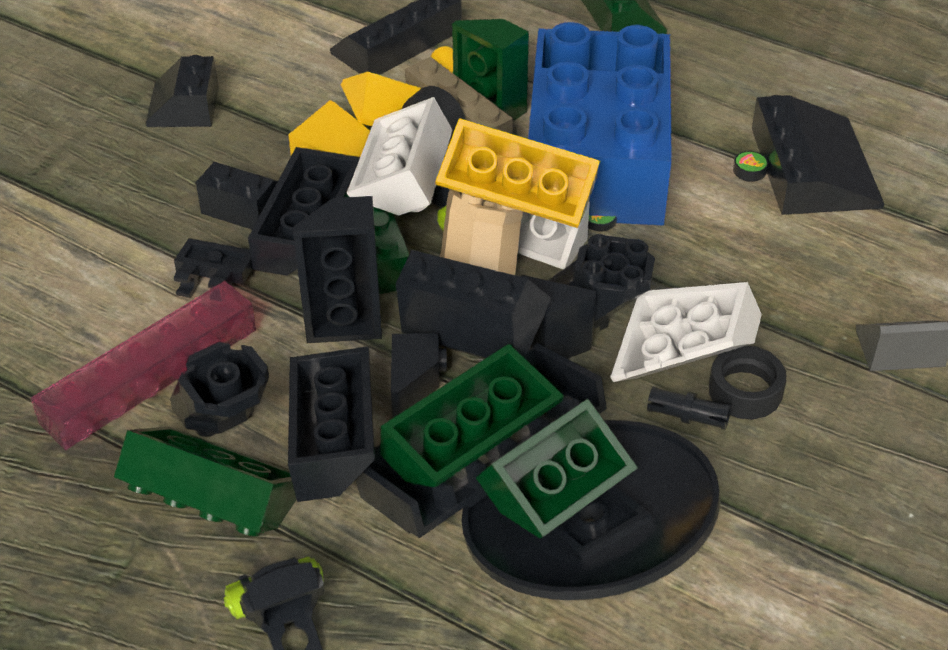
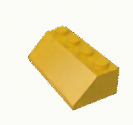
M459 118L435 185L578 228L596 181L600 161Z

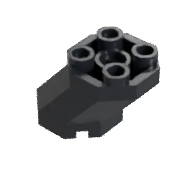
M596 234L588 239V244L579 247L576 261L548 281L597 291L594 329L600 326L601 331L608 327L612 314L650 290L655 257L648 252L649 246L642 240Z
M217 342L189 355L186 362L187 370L181 373L170 397L172 410L186 429L195 430L202 437H211L247 421L252 416L254 406L260 403L269 380L268 366L252 346L241 345L242 350L231 349L230 343Z

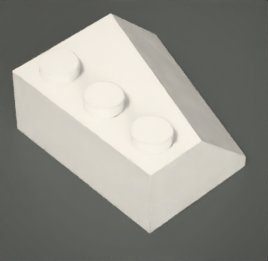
M748 282L649 290L638 297L611 374L612 381L637 379L753 344L762 314Z

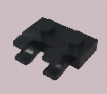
M188 238L174 259L176 269L174 281L181 282L176 295L191 298L195 293L198 277L210 278L208 288L215 289L210 302L225 305L230 297L232 284H244L253 269L250 250Z

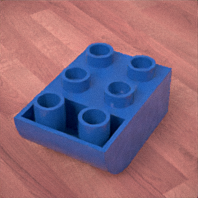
M575 22L561 23L552 29L538 28L528 139L600 161L596 181L589 199V215L617 217V223L664 226L672 162L670 34H657L653 29L642 25L627 26L619 32L590 31L586 26Z

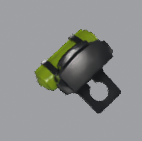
M308 556L297 560L296 557H292L288 560L276 562L260 569L249 578L246 574L238 577L239 581L226 586L224 596L225 607L228 608L231 615L237 620L246 617L248 621L255 622L264 630L273 650H285L281 641L282 636L286 632L284 625L291 622L294 623L296 629L302 630L308 637V645L304 650H323L312 620L313 608L316 606L317 599L324 593L323 570L314 558Z

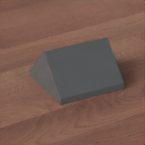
M926 320L856 325V333L870 371L946 366L948 360V321Z

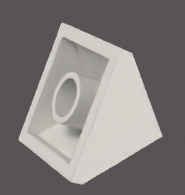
M588 202L578 228L523 212L518 254L560 269L569 266L578 254L579 247L583 246L587 241L590 202Z

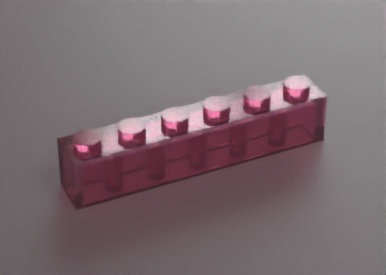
M226 281L220 283L31 397L30 399L39 424L64 450H67L178 380L181 373L187 370L186 362L189 355L217 342L230 343V346L256 331L252 303Z

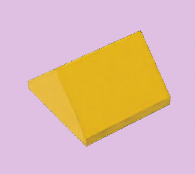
M371 72L343 79L340 84L358 122L368 126H372L377 118L401 110L403 104L421 89Z

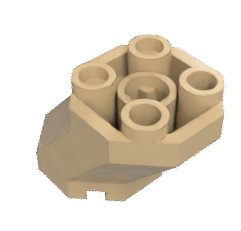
M449 189L440 257L515 275L523 211Z

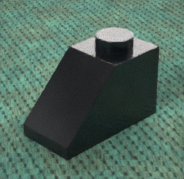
M438 333L392 334L391 403L393 418L440 388L439 372H447L446 348L439 349Z

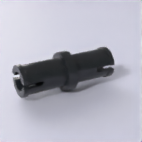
M652 387L648 401L652 402L647 404L648 412L681 418V423L690 424L691 421L719 427L723 430L727 428L730 419L728 413L731 412L730 404L697 398V393L688 392L687 395L658 389V387Z

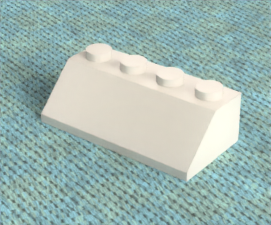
M434 97L374 120L347 191L349 197L373 196V207L396 215H402L410 211L414 213L420 212L431 204L436 187L435 181L452 134V128Z

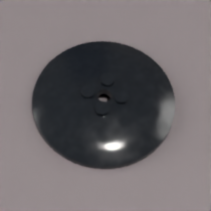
M604 420L638 467L635 471L541 539L502 515L489 496H487L471 508L467 505L462 509L461 522L464 539L469 553L481 570L495 581L517 592L554 600H590L623 594L644 587L670 574L695 555L713 531L720 511V491L714 467L697 446L670 430L641 422ZM587 519L595 520L592 522H586Z

